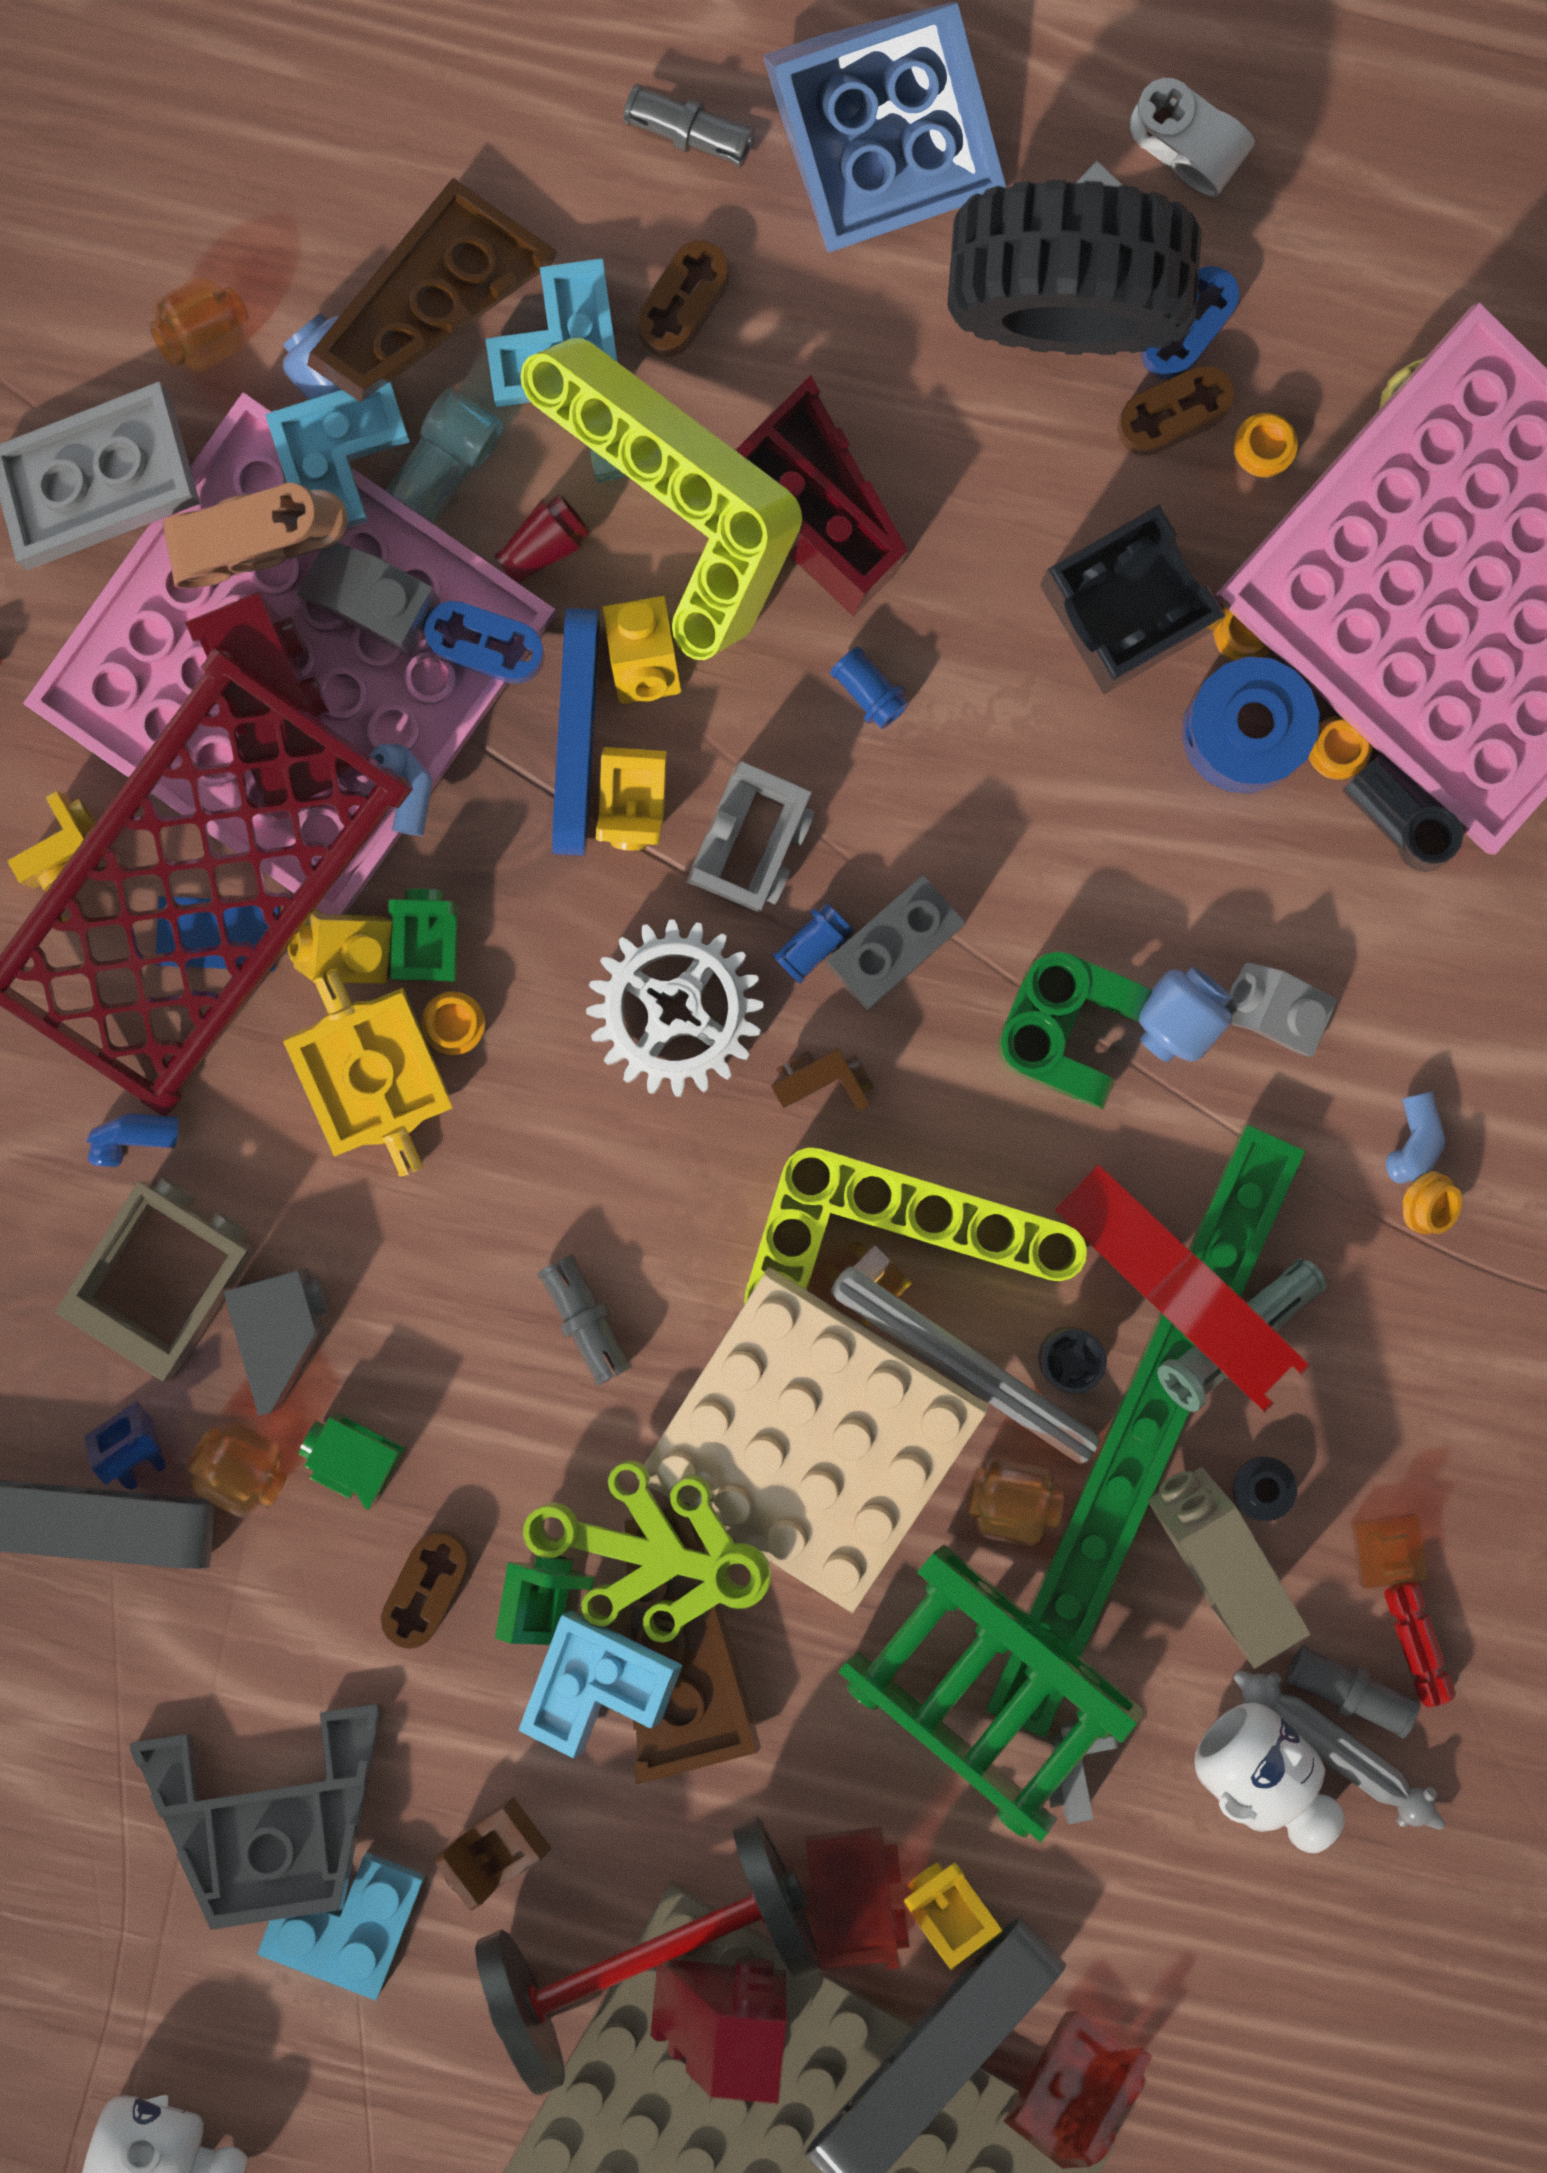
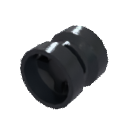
M1072 1326L1057 1328L1047 1334L1040 1344L1037 1356L1039 1369L1045 1379L1061 1391L1073 1394L1087 1392L1096 1386L1104 1376L1107 1365L1105 1349L1100 1341L1089 1332Z

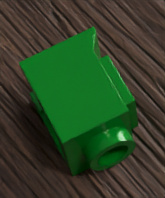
M336 1413L328 1418L326 1424L317 1420L314 1422L302 1443L298 1455L307 1459L304 1467L313 1471L310 1476L311 1480L349 1499L357 1494L364 1508L369 1510L377 1504L405 1446L340 1413Z

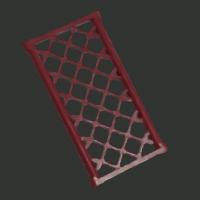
M215 646L201 666V669L205 672L0 954V1006L140 1099V1102L162 1116H168L182 1098L179 1092L180 1088L391 807L399 809L413 790L412 785L405 777L398 775L388 767H384L246 668L244 663L232 656L228 650ZM233 681L270 707V709L266 712L239 715L233 711L230 700L224 692ZM215 704H217L219 706V712L216 714H210L209 712L211 711V709L214 707ZM287 719L322 744L324 748L319 751L291 753L286 747L282 721ZM271 722L275 726L279 754L274 757L254 760L243 758L239 750L236 727L243 723ZM200 725L222 727L229 734L233 760L225 764L200 766L195 762L187 742ZM179 755L182 763L177 766L171 765ZM339 757L376 783L368 795L357 791L347 792L341 788L336 760ZM319 759L326 761L330 767L334 791L325 796L298 797L294 792L290 766L304 761ZM268 766L279 767L284 774L287 799L281 802L260 805L252 803L247 793L245 771ZM230 772L234 774L238 781L241 805L231 809L207 810L202 803L198 779L204 775ZM163 776L169 779H185L191 784L195 812L188 815L163 817L157 812L155 802L149 795ZM329 804L334 806L344 827L331 845L323 842L311 843L306 841L302 836L298 811L304 807ZM353 805H359L358 809L352 815L349 811V808ZM142 807L144 815L140 817L134 816L139 808ZM288 812L292 818L296 842L290 846L270 849L261 848L256 841L253 817L261 813ZM239 817L244 820L250 849L241 853L215 854L211 849L207 823L211 820ZM188 823L196 825L200 830L204 855L198 859L169 860L165 854L161 829L167 826ZM126 827L132 830H148L154 836L158 862L154 865L127 868L121 864L118 853L112 845ZM293 855L298 858L301 869L307 877L293 896L285 892H270L265 887L261 867L262 860ZM322 856L316 865L312 863L311 859L313 857ZM105 858L107 866L98 867L101 860ZM243 861L252 864L255 871L258 893L248 897L224 898L219 892L215 868L221 864ZM192 868L204 869L209 876L213 899L205 903L178 904L174 899L170 873ZM158 875L163 881L167 906L161 909L139 912L132 910L128 904L124 880L134 876ZM88 878L96 881H111L117 887L121 913L96 918L88 917L85 915L82 904L76 895ZM251 905L259 907L269 928L257 944L232 941L227 934L224 911L229 908ZM278 906H284L281 912L276 915L274 909ZM68 908L70 911V916L61 917L64 911ZM213 913L217 918L221 942L215 946L194 949L186 947L182 941L178 918L186 914ZM167 919L172 926L176 949L165 953L142 954L137 948L133 924L142 920ZM114 924L121 925L126 931L130 956L108 961L96 960L92 955L88 929ZM52 928L58 931H74L80 936L85 962L79 965L53 967L47 962L46 955L40 944ZM218 955L224 959L226 968L232 977L219 994L212 991H196L190 981L187 966L189 959ZM240 956H247L240 965L237 961V958ZM31 958L34 962V965L31 967H26V963ZM169 961L176 963L180 968L184 992L180 995L159 998L149 996L145 988L142 967L148 964ZM119 968L132 970L135 975L139 998L130 1002L105 1003L101 998L97 973ZM75 974L86 976L90 983L94 1005L73 1010L60 1009L55 1001L52 979ZM16 978L23 981H39L44 987L48 1012L12 989L10 985ZM183 1005L187 1008L190 1019L195 1024V1027L183 1043L176 1040H160L154 1032L150 1012L153 1008ZM204 1005H209L210 1007L203 1014L200 1008ZM128 1011L139 1012L144 1019L148 1041L142 1044L121 1047L113 1045L109 1038L106 1016ZM85 1017L95 1019L99 1026L103 1047H98L62 1021ZM134 1054H147L159 1075L152 1083L116 1058ZM167 1054H173L171 1059L168 1062H166L164 1056Z

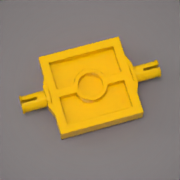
M338 968L327 971L326 975L335 995H333L324 973L319 974L312 980L328 1013L315 1024L284 1036L283 1043L331 1151L335 1157L362 1145L385 1143L398 1171V1176L409 1174V1166L402 1150L406 1155L412 1172H416L424 1164L419 1158L409 1133L423 1120L452 1109L453 1102L404 989H398L372 1001H355L352 1003L341 980Z

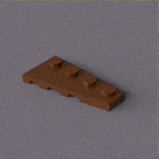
M452 178L312 349L307 365L361 403L540 274V267L551 266L557 251L455 178Z
M672 1506L661 1508L684 1547L704 1552L701 1538L689 1517L679 1515ZM633 1516L624 1521L625 1533L646 1538ZM626 1562L627 1575L642 1565ZM676 1575L629 1604L631 1605L632 1637L630 1639L683 1665L661 1723L650 1729L633 1720V1730H636L637 1760L635 1761L636 1785L755 1754L761 1748L720 1604L715 1605L684 1624L682 1631L669 1642L654 1641L644 1630V1615L654 1603L660 1600L675 1602L704 1581ZM667 1611L655 1612L654 1623L656 1627L665 1632L672 1631L675 1625L673 1616Z

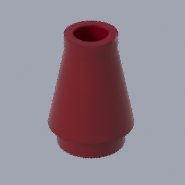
M558 493L548 502L542 498L507 544L494 556L508 576L520 584L534 573L583 549L580 542L591 532L574 508Z

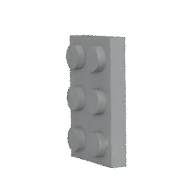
M160 381L0 444V502L15 560L20 566L28 571L200 504L170 391Z

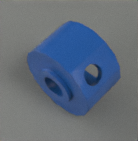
M1245 657L1221 666L1195 691L1183 715L1182 741L1189 762L1205 781L1227 792L1253 794L1276 786L1307 760L1318 739L1320 713L1312 689L1296 670L1274 659ZM1252 702L1267 706L1272 712L1274 719L1270 734L1260 739L1244 735L1237 723L1240 709Z

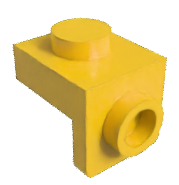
M665 596L602 606L611 666L619 702L626 704L638 701H653L661 697L679 694L681 687Z
M603 747L596 840L610 842L617 849L630 851L644 849L648 844L657 845L660 843L664 823L667 751Z
M57 790L45 796L63 829L7 860L18 882L33 889L41 885L43 890L47 891L96 823L93 815L81 798L72 802L69 796Z
M315 909L288 944L289 958L293 962L294 968L311 981L317 975L324 973L327 982L330 983L326 976L327 971L338 968L343 983L386 984L392 921L384 916L323 914Z
M937 1862L922 1871L908 1883L907 1886L912 1891V1894L904 1900L905 1907L951 1972L1003 1934V1930L965 1879L964 1873L956 1862L945 1870Z

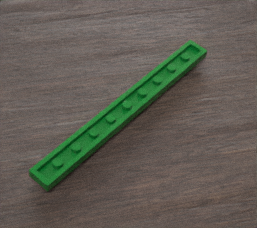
M1243 1125L1188 1248L1239 1297L1243 1293L1305 1153V1150L1249 1125ZM1161 1312L1027 1610L1031 1617L1080 1657L1149 1505L1147 1499L1153 1496L1190 1412L1179 1406L1167 1394L1159 1381L1157 1372L1158 1367L1168 1359L1178 1360L1194 1344ZM1011 1651L1007 1655L985 1705L986 1712L995 1716L1001 1712L1028 1678L1025 1673L1028 1665ZM1060 1692L1056 1696L1048 1694L1022 1728L1045 1738L1064 1695Z

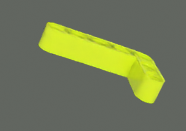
M571 338L528 357L522 365L520 377L522 388L534 406L709 538L673 618V637L678 647L693 659L706 660L745 638L753 629L799 533L802 515L796 498L785 487L591 342L583 338Z
M808 1147L798 1150L790 1156L783 1168L747 1284L744 1303L747 1302L768 1267L807 1290L830 1213L1053 1281H1064L1073 1278L1079 1273L1086 1262L1087 1248L1084 1238L1079 1232L1066 1224L823 1149ZM808 1157L823 1161L830 1174L826 1188L815 1195L801 1193L794 1186L792 1180V1172L795 1165ZM869 1176L884 1180L890 1191V1200L887 1206L882 1211L874 1214L861 1211L854 1201L856 1185L863 1178ZM931 1195L943 1198L948 1203L951 1211L947 1226L941 1231L934 1233L921 1229L915 1218L916 1207L919 1202ZM992 1214L1003 1216L1011 1227V1238L1008 1244L997 1251L984 1249L977 1238V1227L981 1220ZM788 1219H798L804 1222L811 1234L810 1244L807 1249L795 1256L785 1255L780 1252L773 1240V1234L777 1225ZM1060 1233L1070 1241L1072 1255L1069 1262L1063 1268L1051 1270L1046 1268L1040 1261L1038 1255L1039 1246L1048 1235Z

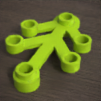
M627 1460L616 1466L609 1475L608 1487L616 1499L625 1502L646 1538L577 1521L573 1511L560 1503L544 1504L534 1510L525 1520L523 1526L524 1541L527 1547L540 1557L555 1558L562 1555L569 1548H574L642 1565L612 1585L601 1584L595 1586L584 1596L581 1603V1611L587 1622L594 1626L604 1627L611 1624L620 1616L624 1607L676 1575L704 1582L677 1601L660 1600L646 1611L643 1618L644 1630L652 1640L663 1643L673 1640L682 1631L684 1624L719 1603L736 1609L753 1606L764 1597L770 1587L771 1568L767 1558L758 1548L750 1544L734 1543L710 1504L712 1500L710 1485L699 1476H686L677 1482L671 1490L670 1502L673 1509L679 1515L689 1517L708 1553L684 1547L648 1489L650 1485L649 1471L642 1463L635 1460ZM630 1470L638 1476L639 1488L637 1491L628 1492L621 1487L619 1483L621 1471ZM691 1485L700 1491L702 1496L700 1506L689 1507L683 1503L681 1499L682 1487ZM548 1517H555L563 1523L564 1535L562 1538L555 1539L546 1533L544 1524ZM732 1564H743L749 1569L751 1579L748 1584L738 1585L731 1580L729 1568ZM604 1595L610 1599L613 1606L611 1615L602 1616L595 1612L592 1606L594 1596ZM667 1611L673 1616L675 1625L672 1631L665 1632L656 1627L654 1623L655 1612Z

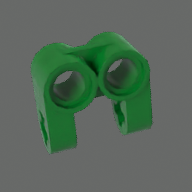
M1059 951L1045 954L1033 962L1023 975L1020 988L1003 1028L998 1035V1056L1005 1068L1014 1074L1077 1101L1104 1110L1116 1080L1100 1071L1063 1056L1064 1047L1084 1001L1128 1019L1139 1021L1140 1013L1152 990L1071 954ZM1051 968L1060 969L1069 976L1072 990L1067 1001L1054 1003L1042 996L1038 983L1040 975L1044 970ZM1022 1027H1035L1046 1037L1047 1051L1041 1060L1037 1062L1024 1061L1015 1052L1014 1037Z

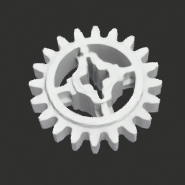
M669 920L666 927V936L660 940L656 938L655 933L647 924L643 925V946L637 948L628 939L621 937L618 941L622 952L625 954V959L622 962H618L609 957L601 958L602 965L612 974L611 980L607 982L602 980L590 981L589 987L598 994L605 996V1002L586 1008V1014L594 1018L606 1019V1025L591 1035L592 1041L607 1042L613 1040L614 1047L607 1053L604 1062L607 1065H612L620 1062L622 1059H627L629 1065L625 1070L623 1078L627 1083L634 1081L641 1072H647L648 1093L655 1094L661 1086L662 1080L668 1078L671 1080V1087L675 1097H682L685 1079L690 1077L694 1079L696 1085L703 1093L707 1092L709 1087L707 1072L714 1069L721 1077L728 1080L732 1076L725 1058L728 1055H733L738 1059L748 1060L750 1057L744 1046L739 1044V1037L760 1036L761 1030L754 1024L745 1021V1015L764 1009L763 1002L744 997V992L753 988L759 982L758 976H737L736 970L744 963L746 959L745 953L743 951L738 952L729 958L721 956L727 941V936L723 933L714 938L709 945L703 944V927L701 923L696 922L689 936L684 939L680 937L675 920ZM681 957L693 960L686 972L684 971L678 978L670 981H659L650 978L641 971L651 963L665 958ZM713 974L721 981L727 995L728 1014L724 1027L711 1019L702 1007V994ZM627 991L639 998L645 1004L648 1011V1024L645 1028V1033L637 1044L629 1035L624 1021L623 1006ZM650 992H656L661 997L666 995L671 999L677 998L681 992L687 994L689 997L686 1001V1007L692 1013L693 1018L699 1021L701 1025L696 1026L689 1020L684 1022L678 1018L673 1020L670 1026L663 1023L665 1011L659 1005V1001L650 995ZM680 1036H692L710 1046L709 1049L700 1055L686 1060L668 1061L657 1058L665 1045L672 1039Z

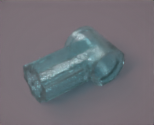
M449 387L431 407L420 430L422 438L386 492L434 524L470 469L476 471L490 456L503 433L505 423Z

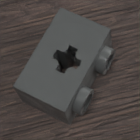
M922 875L827 958L825 965L862 1008L868 1012L958 933L966 923L927 878Z

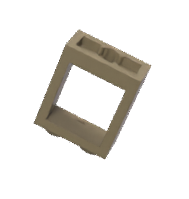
M162 1177L157 1185L151 1181L137 1182L54 1313L164 1382L176 1378L225 1301L224 1291L233 1288L257 1249L244 1241L248 1230L219 1212H215L213 1217L209 1219L190 1207L195 1198L192 1194ZM153 1207L228 1254V1257L172 1345L96 1297Z
M1202 1466L1193 1472L1183 1471L1173 1475L1161 1485L1159 1493L1147 1499L1217 1619L1254 1669L1311 1635L1237 1507Z

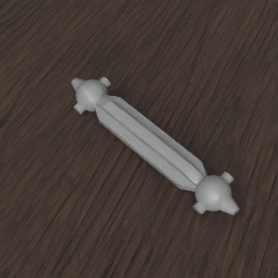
M1241 1670L1235 1672L1233 1678L1242 1690L1244 1699L1242 1704L1256 1702L1278 1713L1318 1753L1321 1760L1378 1802L1397 1806L1399 1815L1396 1817V1821L1400 1826L1406 1827L1409 1824L1420 1827L1426 1825L1438 1830L1445 1826L1446 1822L1436 1810L1434 1799L1438 1794L1434 1788H1410L1400 1771L1301 1698L1281 1694L1279 1684L1282 1679L1279 1674L1272 1672L1270 1675L1264 1673L1253 1675Z

